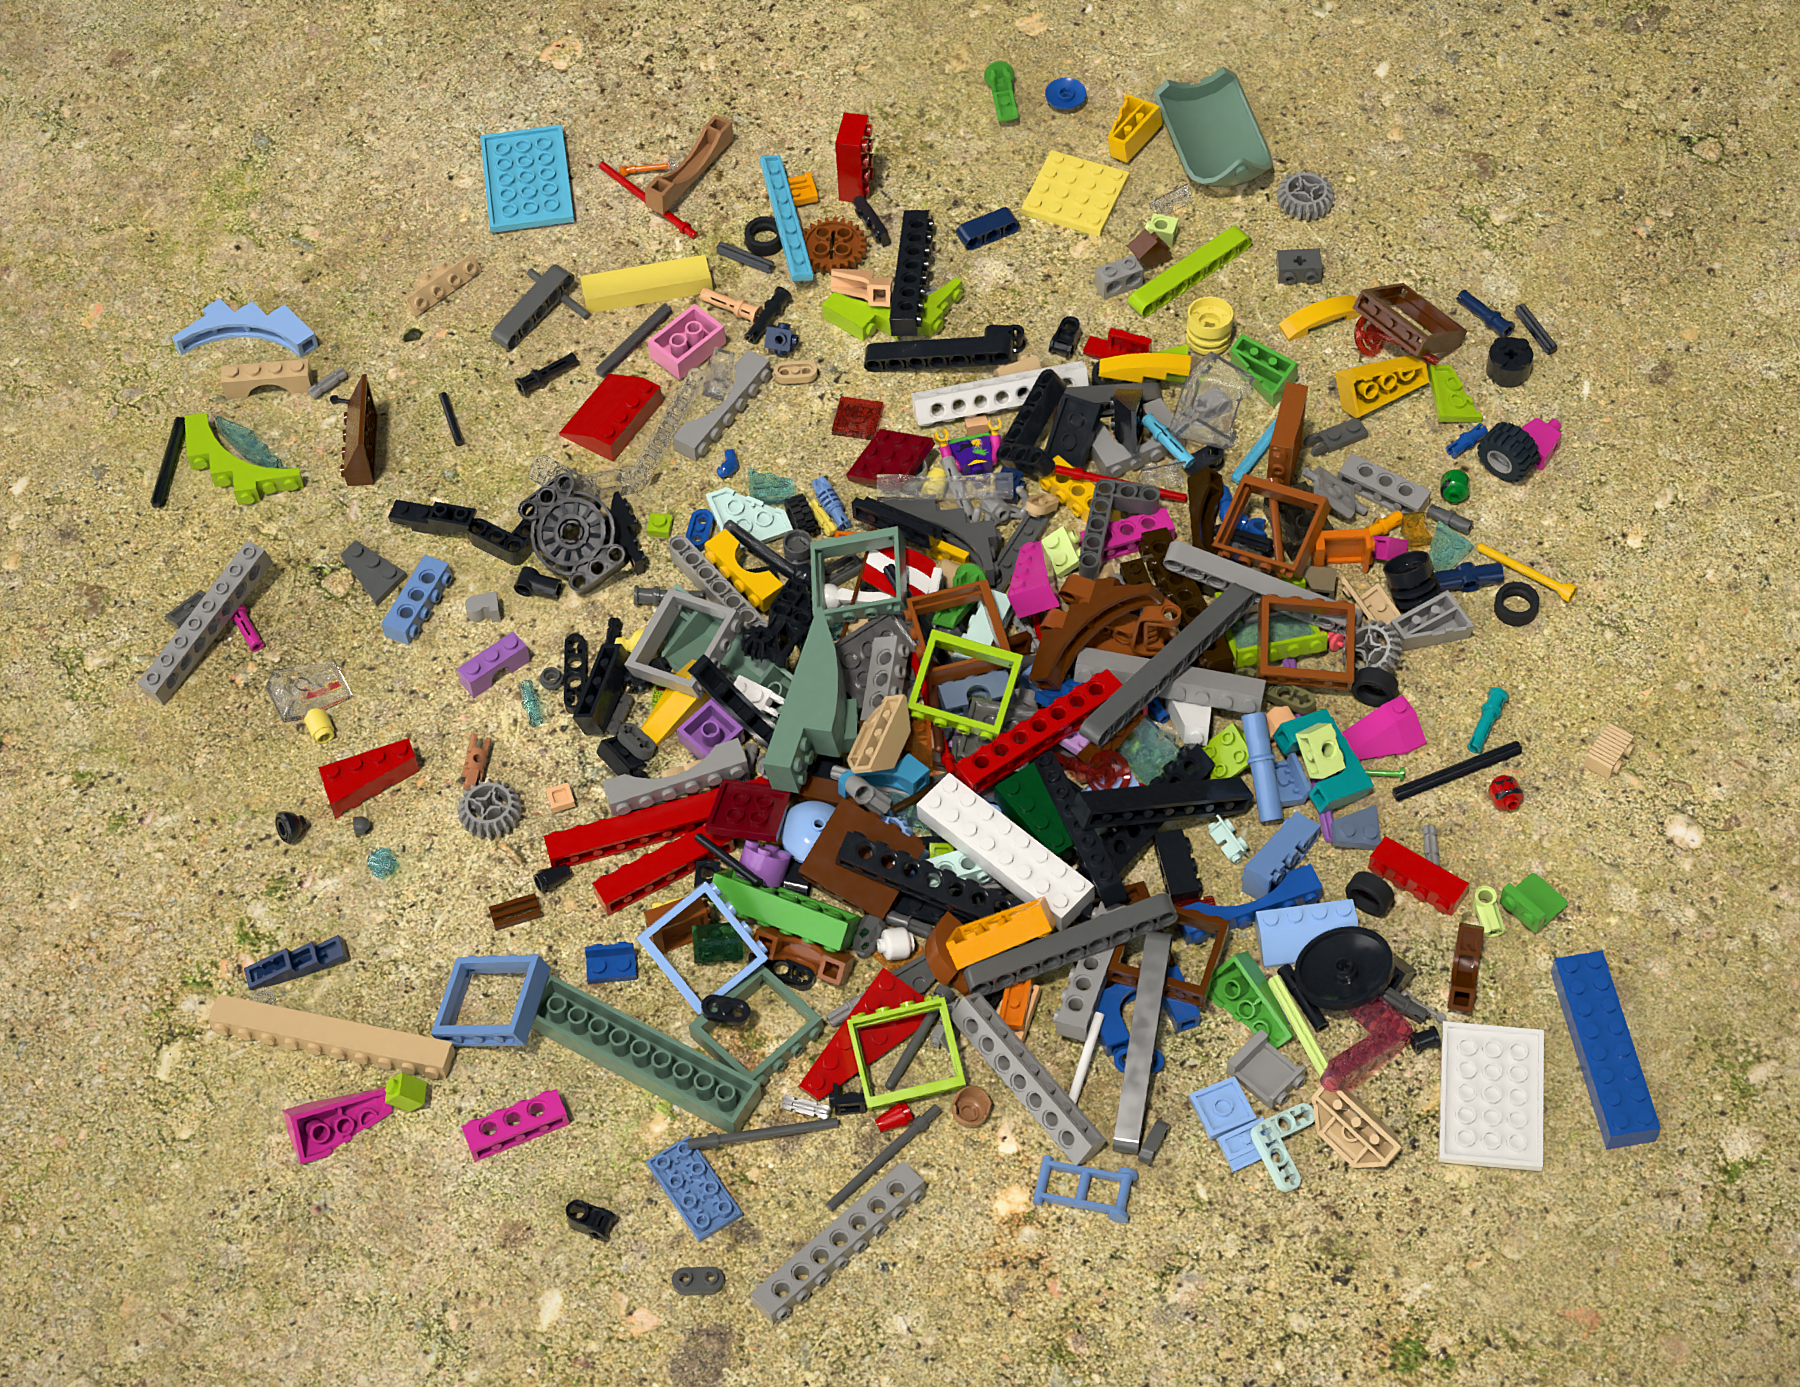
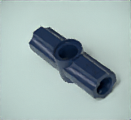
M1465 562L1459 564L1455 569L1433 572L1437 576L1441 592L1461 589L1462 592L1468 593L1477 590L1482 585L1504 582L1503 567L1500 562L1477 566L1472 562Z

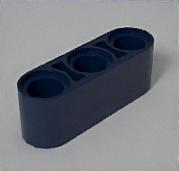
M1003 207L961 224L956 230V235L967 250H974L1014 234L1018 231L1020 223L1008 207Z

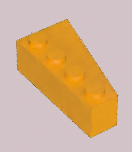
M1045 896L958 926L945 944L956 969L959 970L1011 947L1023 945L1035 937L1043 938L1052 933L1051 931L1056 921Z

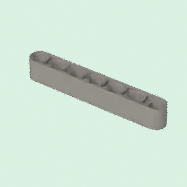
M676 535L670 539L669 550L672 562L700 591L703 590L704 596L710 602L738 611L744 620L740 631L742 634L744 630L750 628V625L758 627L759 624L762 627L768 626L767 621L685 536Z

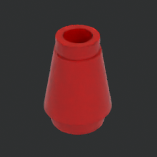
M898 1102L875 1119L881 1133L908 1126L909 1122L914 1120L906 1102L902 1104Z

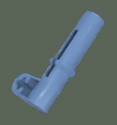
M1258 712L1243 715L1241 718L1249 755L1247 764L1251 766L1260 822L1283 819L1284 816L1273 763L1276 757L1271 752L1266 713Z

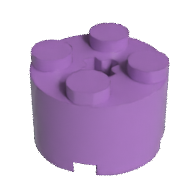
M746 839L739 862L763 879L762 885L780 887L784 882L792 854L779 850L780 846L771 842L761 845L755 840Z

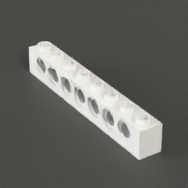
M1082 361L911 393L914 418L918 425L930 426L938 421L951 422L958 417L972 418L979 413L992 414L1000 409H1017L1020 405H1023L1038 376L1044 370L1052 369L1063 380L1069 379L1066 387L1089 386L1087 367ZM1020 388H1027L1023 394H1017ZM999 392H1005L1002 398H996ZM984 396L981 402H974L976 397ZM963 400L961 405L953 406L955 401ZM935 404H941L938 410H931Z

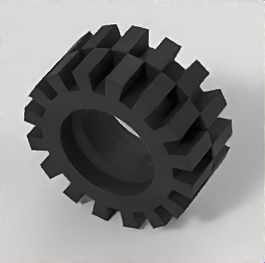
M798 494L785 499V511L793 530L800 529L809 534L815 532L814 516L811 513L812 510L809 507L808 501H806V497L803 494Z

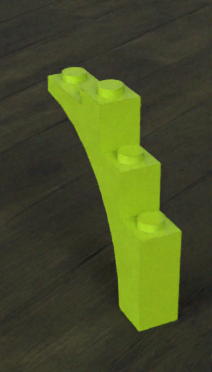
M955 276L945 286L926 295V298L922 299L924 300V313H920L922 314V327H918L920 333L932 338L936 332L942 330L944 326L943 315H946L950 307L963 296L961 279ZM836 291L822 304L823 319L863 342L869 336H872L876 329L891 336L889 320L891 305L890 307L868 306L869 302L849 298ZM891 336V337H893L894 339L898 340L901 336Z
M206 412L185 415L186 449L191 470L210 467V475L215 487L234 485V493L238 505L261 502V494H272L274 492L304 488L300 468H266L245 462L232 455L217 441L212 433Z

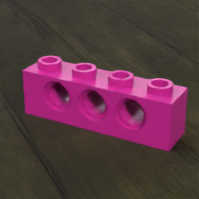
M1166 507L1159 509L1153 515H1133L1123 520L1110 522L1102 562L1139 552L1138 543L1141 542V533L1167 527L1174 540L1175 527ZM1081 531V532H1080V546H1081V547H1082V542H1083V538H1084V533H1085V531Z
M554 1089L552 1091H543L538 1096L529 1100H520L509 1108L495 1110L490 1115L481 1119H472L461 1127L474 1162H477L568 1126L569 1121L557 1089ZM536 1112H544L540 1116H533ZM514 1121L520 1122L515 1126H510V1124ZM491 1130L496 1131L492 1135H486V1133Z

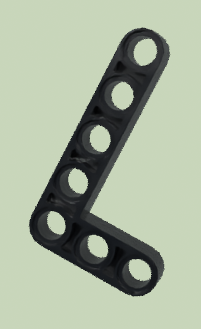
M1046 369L1038 376L996 452L997 459L1006 467L1016 468L1025 474L1042 477L1052 473L1055 468V461L1041 448L1034 447L1066 389L1065 381L1052 369Z
M571 480L563 483V490L571 486ZM553 493L545 496V503H549L553 499ZM535 507L531 508L527 516L533 515ZM475 518L470 529H468L470 542L473 546L511 565L518 566L523 564L534 551L531 542L532 523L522 519L512 533L481 518Z

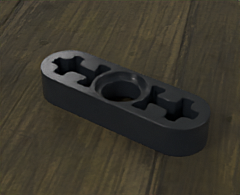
M750 952L748 956L749 963L757 957L755 953ZM787 958L786 960L767 959L762 963L789 987L799 991H808L814 986V973L807 966ZM779 965L788 967V971L785 974H777L774 970ZM807 976L808 980L804 979L802 982H799V977Z

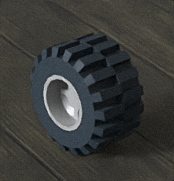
M1510 422L1495 424L1477 446L1478 456L1481 463L1485 465V468L1494 476L1507 482L1522 480L1538 462V457L1540 456L1538 445L1535 444V440L1529 433Z

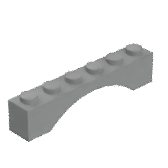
M747 350L736 363L735 383L726 400L709 414L686 422L673 436L674 451L695 462L701 456H704L709 446L719 439L725 427L733 422L736 414L742 411L748 400L757 394L759 387L769 380L771 376L770 360Z
M736 738L715 745L700 763L677 775L647 779L623 774L602 781L612 816L625 815L641 807H649L653 803L663 800H671L681 794L693 793L709 785H718L722 782V779L740 778L744 774L749 773L742 746L739 739Z

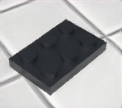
M1063 393L1044 452L1052 459L1059 455L1072 467L1084 469L1104 406Z

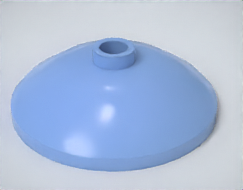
M806 801L795 805L786 813L780 831V840L784 849L792 854L791 857L800 863L804 862L836 807L820 801ZM814 824H819L822 827L818 828Z

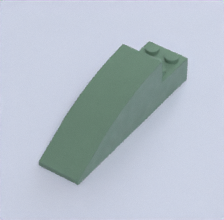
M817 606L763 761L771 788L775 790L799 793L801 786L806 783L808 765L812 764L814 754L840 757L846 723L845 682L821 606Z

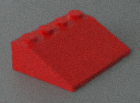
M608 374L562 428L559 436L614 462L663 403L661 386L643 377Z

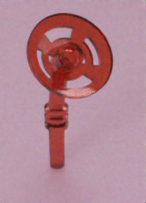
M1363 316L1358 319L1354 330V339L1358 350L1363 355H1377L1382 350L1385 341L1401 347L1403 351L1406 350L1372 323L1368 325L1366 331H1362L1367 319ZM1363 339H1364L1365 343L1367 344V346L1370 347V349H1367V348H1366V346H1365L1364 343H1363ZM1433 354L1420 357L1434 366L1440 360V358Z
M1053 750L1059 763L1064 765L1067 770L1076 774L1082 773L1086 775V780L1091 790H1099L1092 780L1100 788L1113 789L1111 785L1116 782L1117 777H1123L1118 788L1129 786L1131 779L1129 764L1116 751H1099L1085 765L1082 760L1073 756H1065ZM1109 757L1115 759L1121 768L1119 769L1114 762L1110 761ZM1100 758L1101 764L1096 768L1092 767L1094 762Z

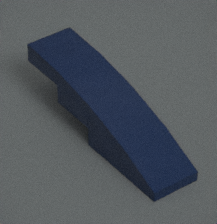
M337 935L318 945L312 941L293 951L285 948L245 967L244 971L248 988L255 990L323 970L348 959L343 938Z

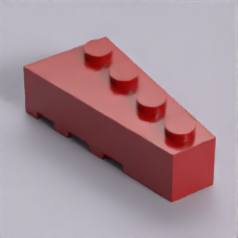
M409 738L318 767L335 819L341 817L344 811L360 806L361 802L365 799L381 794V791L390 785L395 786L419 772Z

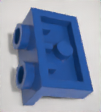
M618 942L610 945L594 944L585 947L588 984L637 980L636 953L633 943Z

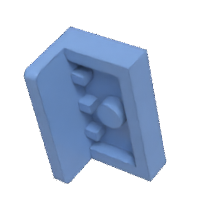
M1294 752L1290 753L1285 761L1273 762L1282 807L1304 804L1311 791L1310 781L1307 780L1303 772L1302 763Z

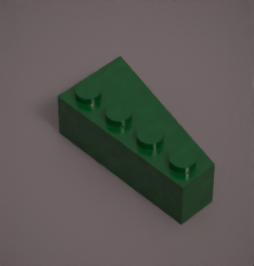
M1034 762L995 786L994 801L1013 823L1065 862L1071 858L1073 842Z

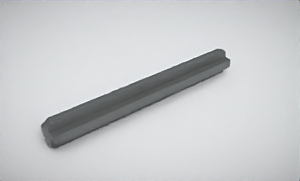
M663 303L595 368L597 375L603 378L612 371L672 313V308Z

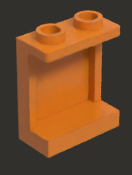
M1369 529L1321 531L1311 553V566L1322 567L1327 564L1361 563L1363 573H1368L1369 565L1373 564L1374 538H1370Z

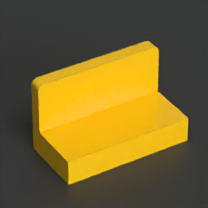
M939 539L930 550L925 548L926 556L940 562L943 559H948L960 565L973 562L970 559L969 552Z

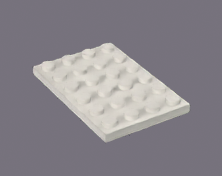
M1443 1021L1438 1162L1542 1171L1544 1030Z

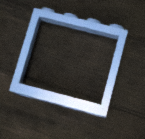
M706 881L636 937L698 1015L701 1014L702 1002L649 937L704 892L757 956L712 994L723 996L768 959L765 955L768 952L766 947L760 940L755 942L750 937V934L753 932L744 920L741 923L738 922L734 917L737 911L729 902L724 904L718 896L722 893L713 882L708 885Z

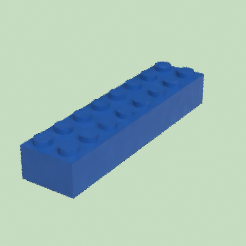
M1603 950L1554 958L1550 973L1606 1150L1656 1142L1661 1127Z

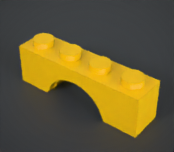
M725 528L704 543L705 557L712 565L715 564L719 568L720 573L726 579L729 578L733 582L734 587L739 593H744L748 597L749 602L754 607H758L765 612L770 608L771 603L784 585L770 571L753 573L741 568L737 563L741 557L740 542Z

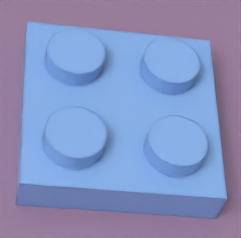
M1235 1076L1189 1094V1100L1210 1141L1257 1120Z

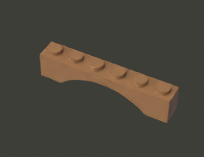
M714 115L703 127L695 145L681 164L668 174L656 176L645 188L646 207L664 215L733 141L732 122Z

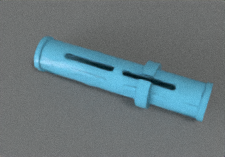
M1152 413L1145 415L1141 420V424L1153 434V438L1156 441H1160L1185 469L1192 466L1196 458L1169 432V428L1166 425H1162Z

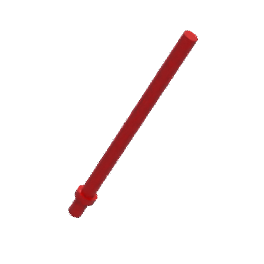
M604 161L599 164V169L646 203L644 191ZM669 210L664 215L659 213L679 228V232L683 235L686 234L692 239L698 236V232L691 228V224L683 222Z
M911 652L908 657L916 678L921 663L917 658L916 652ZM924 680L920 693L924 705L930 707L928 684ZM942 729L944 750L941 753L942 757L940 760L942 765L945 766L947 774L955 773L954 763L956 760L954 755L950 753Z

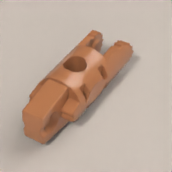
M471 733L461 776L466 777L463 789L471 791V784L475 786L477 780L482 781L492 740L486 737L483 742V749L475 747L478 740V734Z

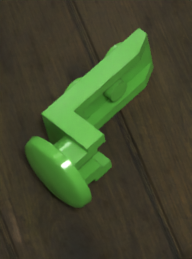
M1005 61L992 62L985 69L984 79L992 90L998 122L1017 119L1019 117L1011 83L1014 79V69Z
M964 563L956 570L953 577V587L985 580L987 576L978 565ZM977 601L936 611L933 623L945 628L954 629Z

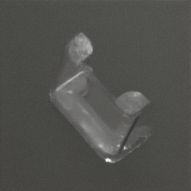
M1210 351L1190 370L1189 376L1185 379L1169 427L1170 434L1176 438L1225 450L1229 447H1234L1238 436H1236L1237 430L1233 429L1232 426L1240 402L1244 398H1249L1253 392L1254 387H1252L1255 377Z

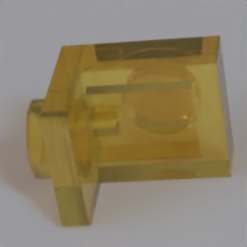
M1423 511L1404 513L1402 516L1400 533L1405 540H1408L1409 547L1431 545L1432 537L1424 525L1426 515Z

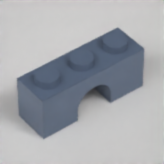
M994 670L985 675L969 676L963 680L947 681L942 685H938V697L942 711L963 717L968 716V700L972 697H982L987 700L1002 702L1009 679L1007 670ZM1014 692L1010 704H1014Z

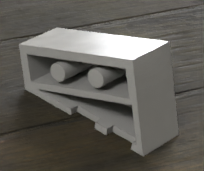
M1448 590L1390 622L1393 629L1400 635L1398 638L1403 642L1400 646L1403 650L1468 639L1474 628L1473 623Z

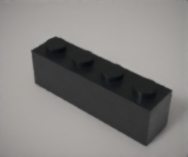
M621 643L601 645L572 717L585 735L605 734L625 683L623 676L629 671L624 664L630 655Z

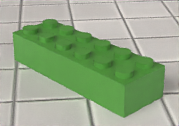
M732 868L714 873L712 882L722 893L718 897L724 904L729 902L737 911L736 916L745 919L749 917L754 918L758 924L765 927H771V925L780 928L779 932L783 934L799 935L802 937V941L810 944L820 943L824 945V949L831 952H838L853 945L854 935L862 920L861 916L781 886L769 887L761 885L756 887L747 879L739 876ZM707 896L706 900L713 903V901Z

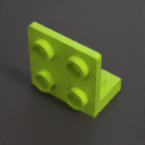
M1234 723L1209 740L1207 746H1201L1215 763L1209 771L1212 779L1235 777L1247 767H1251L1250 764H1247L1249 755L1244 730Z

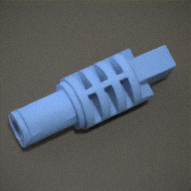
M824 476L813 480L812 487L816 498L829 517L833 518L840 531L844 530L842 525L846 529L849 528L851 521L843 511L844 504L835 489Z

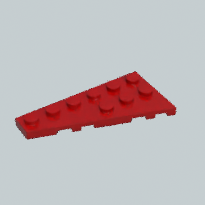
M883 967L800 1082L798 1088L818 1102L828 1095V1092L833 1091V1083H838L839 1087L859 1072L847 1020H850L851 1016L865 1012L866 1015L875 1014L876 1009L887 1006L890 1009L900 1008V1004L907 1001H914L915 1004L925 1002V997ZM927 1013L857 1029L865 1067L915 1032Z

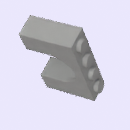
M1158 398L1143 404V416L1152 413L1162 425H1166L1169 428V432L1185 448L1186 435L1163 400ZM1102 421L1098 424L1089 451V455L1101 474L1114 478L1133 469H1139L1148 463L1159 461L1171 453L1160 441H1156L1153 438V434L1149 431L1152 436L1151 439L1139 445L1137 454H1132L1126 447L1112 438Z

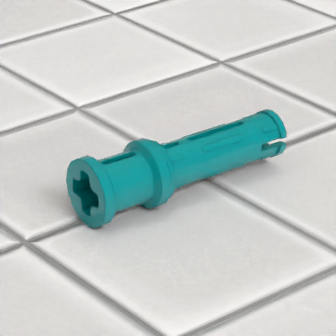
M1490 688L1488 691L1489 697L1486 703L1482 704V715L1467 744V749L1472 753H1481L1493 723L1501 717L1502 706L1509 699L1508 693L1501 688Z

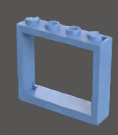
M515 954L508 956L488 955L482 957L469 955L468 957H457L431 1035L436 1039L451 1041L453 1046H526L551 968L537 954L523 956ZM527 973L510 1025H455L472 974Z

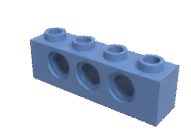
M424 555L381 623L385 637L409 645L412 639L418 636L422 623L429 618L432 607L435 603L439 602L442 591L452 580L449 563Z

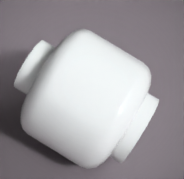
M904 927L885 929L881 934V938L877 939L878 952L883 953L885 959L890 961L906 959L914 951L913 934Z

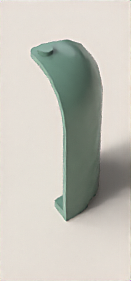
M1222 67L1212 75L1200 79L1201 83L1190 85V82L1179 83L1166 80L1153 92L1183 167L1192 180L1210 187H1234L1250 182L1272 168L1273 159L1270 149L1236 73Z

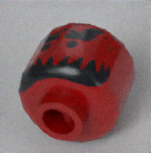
M1497 776L1492 780L1488 789L1489 796L1495 807L1503 811L1516 809L1524 797L1518 781L1513 776Z

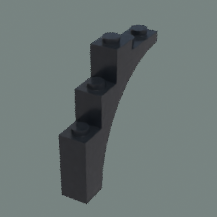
M703 654L689 668V674L704 689L706 695L743 728L744 732L757 741L767 753L776 725ZM814 760L811 765H808L807 773L817 764Z

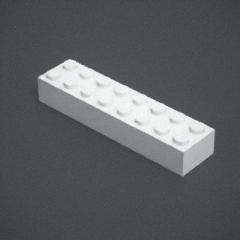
M948 773L916 804L919 820L1019 899L1026 903L1045 896L1056 921L1055 927L1060 931L1065 930L1081 914V911L1095 899L1094 885L952 774Z

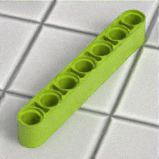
M1236 225L1230 227L1134 291L1128 299V304L1142 317H1148L1244 253L1250 247L1252 239Z

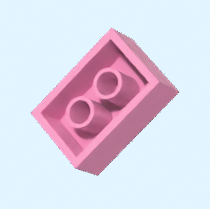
M693 304L647 341L650 358L681 380L726 344L725 328Z

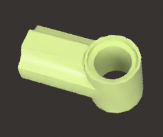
M1481 886L1475 892L1471 904L1472 910L1477 914L1480 926H1484L1483 936L1489 939L1495 938L1505 933V927L1496 902L1497 893L1492 887ZM1479 899H1485L1489 903H1483Z

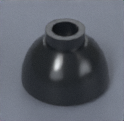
M282 811L278 812L275 817L278 835L287 844L297 840L302 830L307 827L303 815L297 816L295 813Z

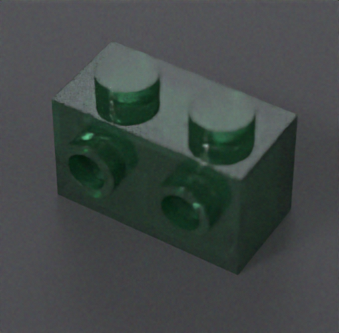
M729 922L691 926L694 964L743 959L742 937Z

